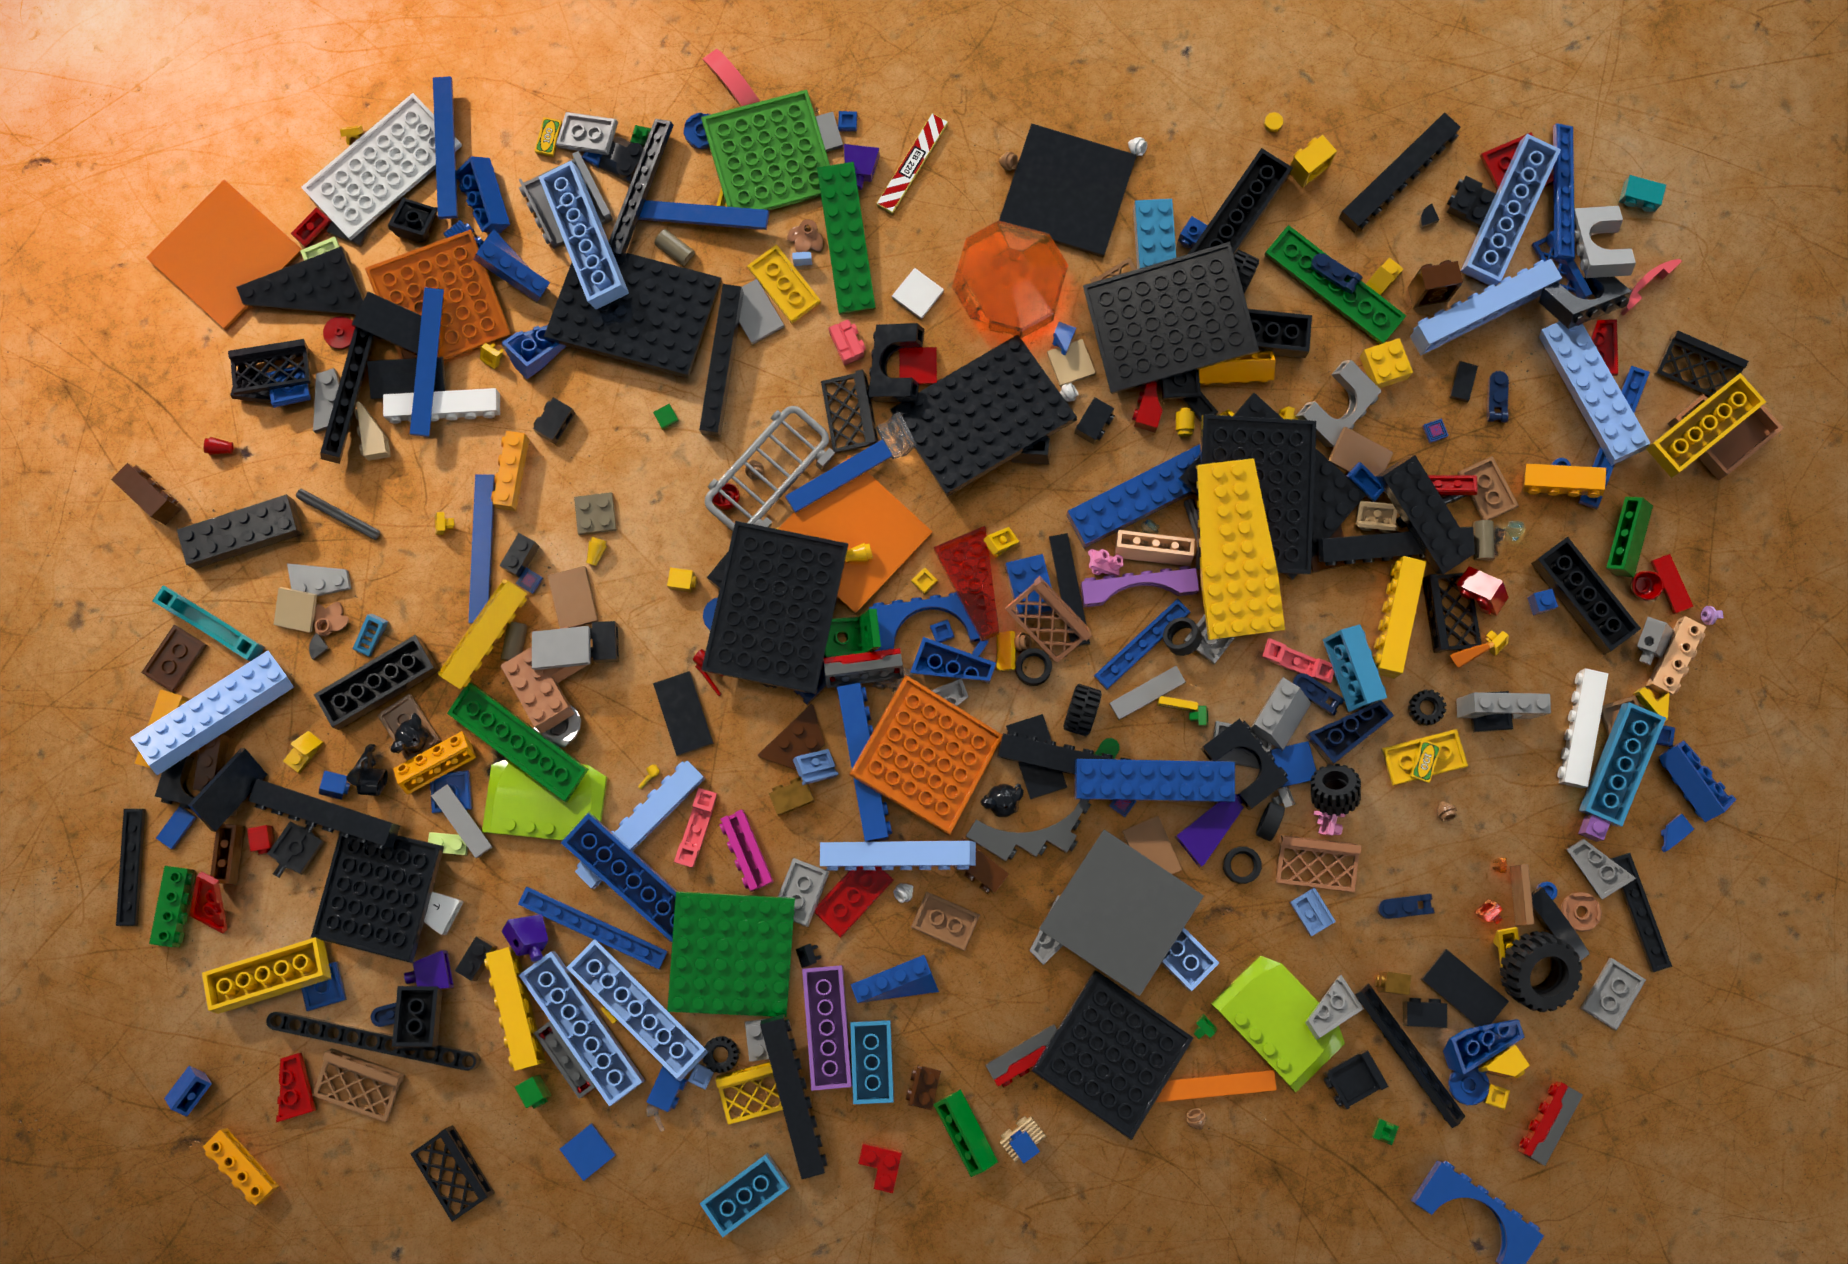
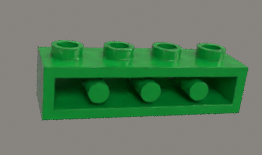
M1625 497L1606 567L1616 576H1635L1653 505L1643 497Z
M164 866L149 944L180 948V944L184 939L183 927L188 919L187 907L192 899L190 892L196 878L195 870Z
M961 1089L933 1104L970 1177L978 1175L998 1163Z

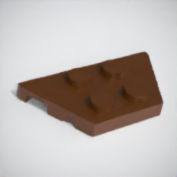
M810 704L758 756L797 771L793 762L796 756L817 752L825 745L814 706Z

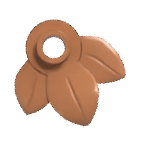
M803 220L799 226L793 227L788 233L787 240L795 242L796 252H807L810 248L821 252L823 247V237L817 232V224L813 220ZM807 225L811 226L810 232L805 231Z
M337 601L326 609L320 604L316 605L314 628L318 635L328 636L332 631H340L348 624L349 618L342 615L343 609L340 602ZM327 624V628L323 630V626Z

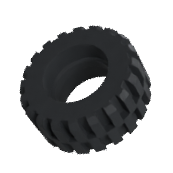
M1533 931L1530 935L1527 933L1521 935L1520 940L1515 939L1512 942L1511 948L1508 947L1505 953L1507 954L1505 958L1502 957L1501 964H1503V967L1500 968V975L1503 976L1501 978L1502 986L1505 987L1508 995L1530 1010H1537L1538 1012H1547L1548 1010L1551 1012L1557 1010L1558 1006L1563 1007L1566 1005L1567 1000H1571L1574 997L1573 993L1575 990L1578 991L1580 987L1578 983L1582 980V974L1580 973L1582 963L1579 962L1580 957L1578 953L1574 951L1570 944L1548 932ZM1550 957L1551 970L1548 977L1541 984L1531 986L1530 976L1532 969L1541 959Z

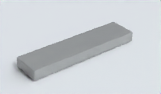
M1174 666L1110 702L1109 705L1118 720L1158 699L1160 696L1183 685L1186 681L1177 666Z
M448 784L431 795L476 859L492 848L490 842Z

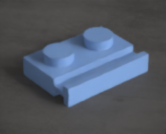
M829 749L796 756L793 759L799 777L803 780V785L834 778L838 775Z
M1315 888L1289 902L1310 936L1336 922Z

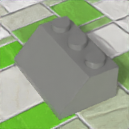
M1283 677L1274 688L1251 726L1250 731L1283 751L1310 707L1311 702L1300 687Z

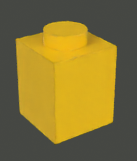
M670 567L667 587L670 590L692 593L693 588H696L697 576H695L693 570Z

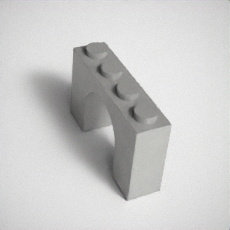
M1619 206L1574 208L1577 256H1580V267L1584 271L1585 278L1631 276L1636 261L1632 248L1604 249L1597 246L1590 238V236L1595 234L1619 232L1623 222Z
M1352 360L1343 361L1331 374L1347 391L1349 396V407L1343 417L1340 419L1332 418L1315 401L1307 402L1295 416L1298 420L1316 421V438L1325 447L1335 446L1343 427L1352 430L1356 420L1366 414L1368 406L1374 404L1381 393V389Z
M1474 692L1456 699L1457 718H1478L1491 714H1513V719H1534L1551 713L1550 694Z

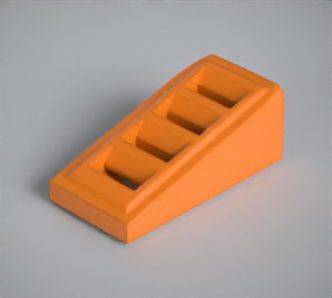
M1487 642L1451 654L1450 657L1456 666L1460 668L1494 647L1495 644Z

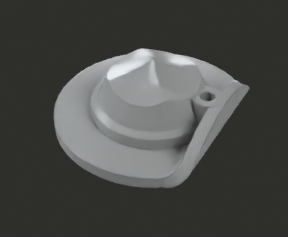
M573 706L571 708L575 713L574 715L542 733L543 736L558 747L568 745L580 730L581 718Z

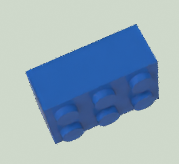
M1043 554L1005 563L1013 600L1028 589L1039 576L1051 587ZM1033 590L1028 595V601L1039 602V594ZM1017 604L1015 606L1017 614H1024L1025 605ZM1027 605V614H1038L1039 605ZM1041 605L1040 615L1052 614L1050 606Z

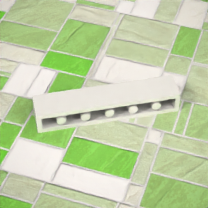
M496 388L434 392L431 421H438L441 418L457 420L459 417L476 419L477 416L494 418L495 415H500V393ZM414 393L383 394V416L390 423L394 424L405 420L411 422Z
M1585 668L1576 674L1575 684H1577V687L1571 698L1573 708L1568 715L1570 725L1564 736V739L1567 741L1565 748L1561 752V759H1563L1562 767H1559L1557 774L1560 784L1581 789L1588 787L1608 673Z

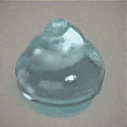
M1147 518L1141 524V533L1158 534L1160 526Z
M1508 521L1506 526V532L1509 533V536L1514 541L1518 540L1526 530L1522 521Z

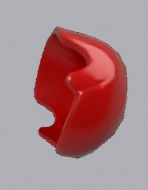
M726 483L722 490L738 503L740 500L739 490L735 485ZM719 492L712 499L714 506L722 511H728L735 507Z
M1639 571V573L1632 577L1630 582L1631 591L1634 595L1644 600L1655 599L1662 593L1664 588L1663 579L1659 574L1652 571Z

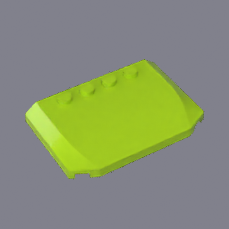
M505 759L492 764L482 832L563 840L588 812L602 822L607 777L591 766L584 765L589 770L569 800L564 802L510 760Z
M1259 956L1211 1003L1295 1093L1345 1044L1339 1026L1319 1039H1315L1305 1022L1319 1002L1282 963L1263 956Z

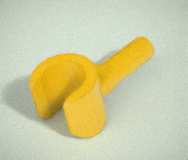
M656 764L646 768L649 775L639 784L638 787L640 789L649 780L659 775L660 771Z

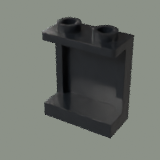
M1368 1050L1355 1054L1323 1073L1326 1077L1323 1079L1324 1083L1336 1095L1333 1097L1339 1108L1342 1107L1346 1110L1372 1093L1389 1087Z

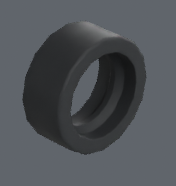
M1176 618L1169 622L1164 629L1163 641L1175 655H1189L1197 650L1201 644V631L1190 618ZM1190 628L1193 631L1192 637L1186 643L1181 645L1173 644V636L1179 630Z
M1037 648L1027 649L1017 658L1016 674L1024 684L1038 686L1049 678L1052 670V661L1043 650ZM1030 656L1041 658L1045 664L1044 673L1038 678L1027 677L1022 670L1024 660Z
M1273 802L1268 803L1258 824L1256 836L1272 841L1284 815L1285 808Z
M1237 847L1230 850L1225 855L1223 861L1225 875L1237 884H1247L1254 881L1262 869L1259 855L1249 847ZM1246 854L1252 859L1254 868L1248 876L1240 877L1233 873L1231 861L1235 855Z

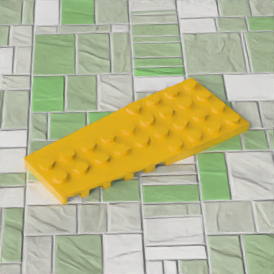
M1254 459L1197 465L1198 528H1200L1199 547H1201L1200 574L1208 640L1285 630L1278 571Z

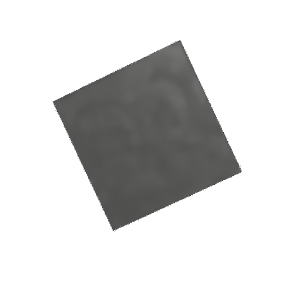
M1103 830L1041 924L1039 930L1140 997L1204 895L1106 830Z

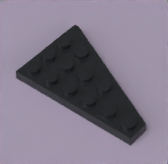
M342 247L236 287L245 306L356 315L364 300Z

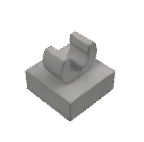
M1288 786L1278 789L1280 795L1272 798L1273 803L1278 805L1284 803L1285 808L1295 805Z

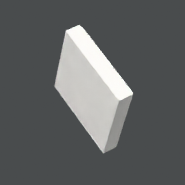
M914 268L892 295V298L919 319H922L943 294L944 289Z

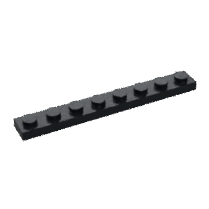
M654 120L609 239L610 247L615 256L624 257L674 126L671 121Z
M1369 983L1366 984L1355 994L1358 1001L1380 1028L1384 1037L1388 1039L1395 1052L1406 1064L1408 1070L1430 1097L1432 1103L1441 1112L1445 1121L1449 1123L1451 1128L1458 1126L1465 1118V1114Z

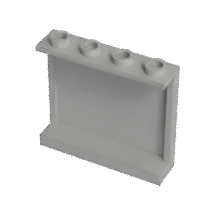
M579 151L573 153L574 159L570 161L580 170L600 222L604 225L612 221L613 218ZM547 172L524 183L522 179H519L521 187L518 188L523 197H528L529 202L526 204L531 213H536L537 217L534 220L539 229L543 227L545 233L542 236L546 243H551L553 249L565 244L539 179L540 176Z

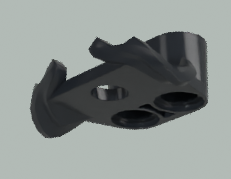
M375 744L367 745L355 767L346 777L349 783L356 786L359 795L379 796L387 784L388 771L386 769L373 768L376 765V760L372 756V752L375 751Z

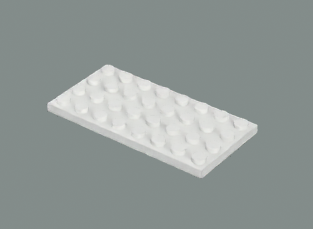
M412 93L301 187L350 241L436 169L434 114ZM455 137L456 152L462 146V144Z

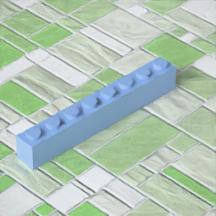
M689 761L679 763L675 768L676 772L672 776H666L661 782L662 786L658 790H652L647 795L648 800L644 804L639 803L633 809L634 813L629 818L625 817L619 823L620 827L615 832L611 831L632 851L706 779ZM580 861L578 863V869L575 872L590 888L595 889L603 880L583 862Z
M820 842V866L827 867V871H838V867H845L847 871H856L857 867H863V870H875V867H882V870H894V867H900V870H912V866H919V870H931V866H938V870H950V866H957V870H969V866H976V842Z

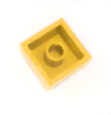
M1323 135L1318 139L1316 137L1313 138L1304 150L1302 148L1293 155L1294 159L1290 162L1291 167H1293L1290 175L1302 188L1330 167L1337 153V150Z
M1400 338L1365 349L1360 355L1367 376L1379 388L1407 380L1413 373Z

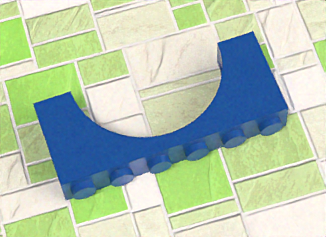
M979 590L968 591V594L960 595L959 592L950 593L948 597L933 595L930 596V599L925 600L917 597L912 598L910 602L895 600L892 601V604L887 605L879 602L869 607V609H877L881 647L876 651L894 649L895 638L902 624L914 614L926 610L943 611L957 618L965 627L970 643L978 642L981 638L985 640L990 638L984 593L979 592Z
M1437 1160L1410 1201L1433 1215L1442 1204L1453 1199L1472 1198L1479 1200L1492 1211L1500 1226L1501 1248L1495 1262L1498 1264H1526L1544 1237L1539 1232L1540 1228L1530 1221L1528 1224L1522 1220L1523 1216L1514 1209L1512 1211L1506 1209V1203L1495 1197L1492 1199L1488 1196L1489 1191L1480 1185L1474 1186L1470 1183L1472 1179L1464 1173L1459 1175L1453 1171L1455 1167L1449 1162L1444 1161L1442 1163Z

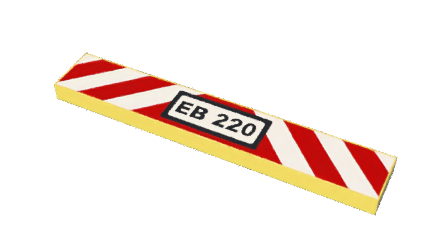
M933 113L931 114L876 203L878 207L893 215L947 127L948 121Z

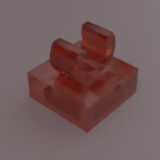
M1488 899L1475 913L1479 918L1487 922L1494 921L1497 925L1502 920L1498 913L1503 909L1499 903Z

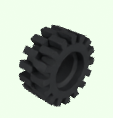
M1427 689L1415 694L1409 701L1410 705L1408 706V710L1410 709L1409 715L1413 716L1412 720L1417 721L1419 725L1424 724V726L1439 722L1444 717L1443 714L1446 713V702H1443V696L1440 697V693H1435L1434 690L1427 691ZM1427 700L1433 703L1434 711L1431 715H1425L1420 710L1422 701Z
M719 1036L712 1038L704 1046L708 1053L703 1057V1063L712 1072L724 1073L731 1070L737 1064L739 1049H737V1045L732 1039ZM717 1047H724L728 1051V1058L725 1062L719 1063L714 1059L713 1052Z

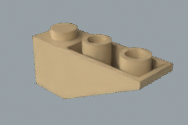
M356 402L355 416L359 420L357 433L361 437L362 444L359 445L361 455L369 461L391 457L389 439L367 409L360 402Z

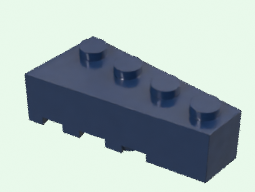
M1379 701L1308 733L1306 738L1328 764L1334 765L1387 723L1394 715L1382 701Z

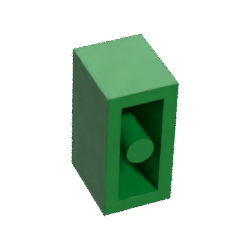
M541 1075L532 1076L515 1086L526 1108H538L548 1102L547 1098L552 1096Z

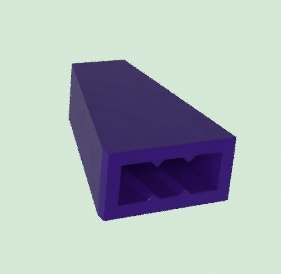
M1235 794L1234 802H1218L1175 836L1199 868L1207 862L1244 807L1241 805L1243 801L1237 794Z

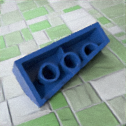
M471 156L456 171V180L460 182L459 188L461 192H465L467 196L466 202L468 206H472L474 210L473 215L481 231L491 233L494 229L497 233H501L510 225L491 160L490 158Z
M494 229L483 242L473 259L536 302H538L550 284L548 280L531 270Z
M923 637L910 673L979 680L989 684L996 663Z
M1684 740L1665 750L1659 756L1662 766L1669 771L1674 783L1679 785L1686 800L1691 802L1696 814L1704 822L1724 813L1737 800L1733 795L1728 796L1724 791L1726 787L1721 781L1717 783L1712 778L1713 772L1708 767L1700 764L1701 759Z
M925 955L850 984L857 1003L939 992Z

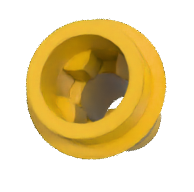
M595 537L591 538V541L588 543L586 563L597 566L607 547L605 546L607 541Z
M862 543L849 549L845 561H868V559H873L870 543Z

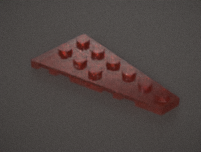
M985 526L934 547V552L981 641L999 635L989 550L983 540L987 536Z

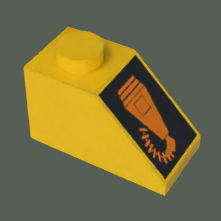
M1512 1045L1480 1066L1478 1070L1486 1074L1504 1078L1515 1077L1516 1079L1525 1073L1524 1069L1530 1065L1517 1046Z

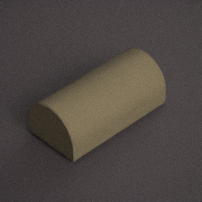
M666 229L662 230L655 239V246L683 267L695 254L693 249Z
M1491 520L1475 521L1473 523L1474 560L1493 561L1495 559L1494 522Z
M517 622L507 624L501 660L509 661L523 652L527 625Z

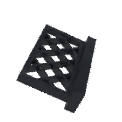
M1676 331L1672 333L1670 343L1655 374L1710 397L1717 392L1716 387L1725 385L1730 381H1727L1723 370L1732 369L1736 371L1735 376H1737L1739 373H1742L1749 361L1681 331ZM1673 346L1681 347L1683 355L1674 358L1671 351ZM1697 354L1701 362L1691 365L1688 355ZM1685 357L1688 367L1679 370L1675 360ZM1709 361L1716 362L1718 370L1709 373L1706 363ZM1668 362H1672L1675 372L1671 374L1662 371L1664 365ZM1702 364L1706 375L1696 378L1693 367ZM1689 369L1693 380L1684 381L1680 372ZM1720 372L1723 383L1714 386L1710 375ZM1707 377L1710 388H1701L1698 380Z
M299 339L228 351L234 395L310 384L309 348L305 340ZM303 356V360L299 365L293 362L295 357ZM276 360H285L280 368L274 365ZM257 363H266L261 371L255 368ZM289 364L296 367L290 374L284 371ZM236 366H247L242 373L236 371ZM270 367L277 370L271 377L265 374ZM251 370L258 373L252 380L245 377ZM300 370L305 373V378L296 379L294 377ZM281 373L287 377L282 382L275 380ZM262 376L268 380L263 385L256 384ZM243 379L248 382L245 388H238V384Z
M863 369L855 371L856 373L821 381L832 448L835 454L872 446L879 442L871 398L868 397L867 389L869 385L867 374ZM854 379L855 386L851 391L843 387L847 380ZM835 384L838 388L831 395L827 392L826 385ZM841 389L849 393L844 402L836 398ZM852 396L858 399V404L854 409L847 405ZM834 400L842 404L836 413L830 409V405ZM844 407L852 411L847 420L839 416ZM855 413L862 420L858 427L850 423ZM837 417L845 422L839 431L833 426ZM847 425L855 428L850 438L842 434ZM858 432L864 434L865 442L856 443L853 439ZM840 436L848 440L844 447L837 448L836 441Z
M1464 573L1429 574L1422 580L1434 653L1464 650L1481 645L1474 599H1468L1469 604L1465 608L1458 602L1462 595L1459 594L1454 599L1448 594L1451 587L1459 592L1455 582ZM1444 579L1449 583L1445 591L1439 587L1438 580ZM1444 597L1452 602L1449 609L1442 605ZM1455 605L1463 611L1459 618L1451 613ZM1465 614L1472 621L1469 627L1461 621ZM1447 616L1455 621L1452 628L1445 624ZM1458 624L1466 630L1462 637L1453 631ZM1468 633L1474 636L1475 644H1469L1464 640ZM1450 635L1459 640L1455 646H1449L1448 637Z
M453 1125L445 1128L435 1137L410 1153L451 1222L495 1193ZM440 1138L445 1144L444 1151L435 1149L436 1141ZM422 1150L430 1152L428 1162L422 1161L418 1153ZM434 1153L443 1155L441 1165L432 1163ZM447 1156L454 1158V1168L445 1166ZM431 1167L440 1169L438 1179L432 1178L430 1175ZM444 1170L453 1172L452 1182L442 1180ZM457 1173L465 1176V1185L456 1184ZM442 1184L451 1186L449 1196L441 1193ZM455 1187L464 1189L462 1199L453 1197ZM468 1190L474 1191L478 1197L475 1202L466 1201ZM452 1201L461 1203L460 1212L456 1215L451 1209Z

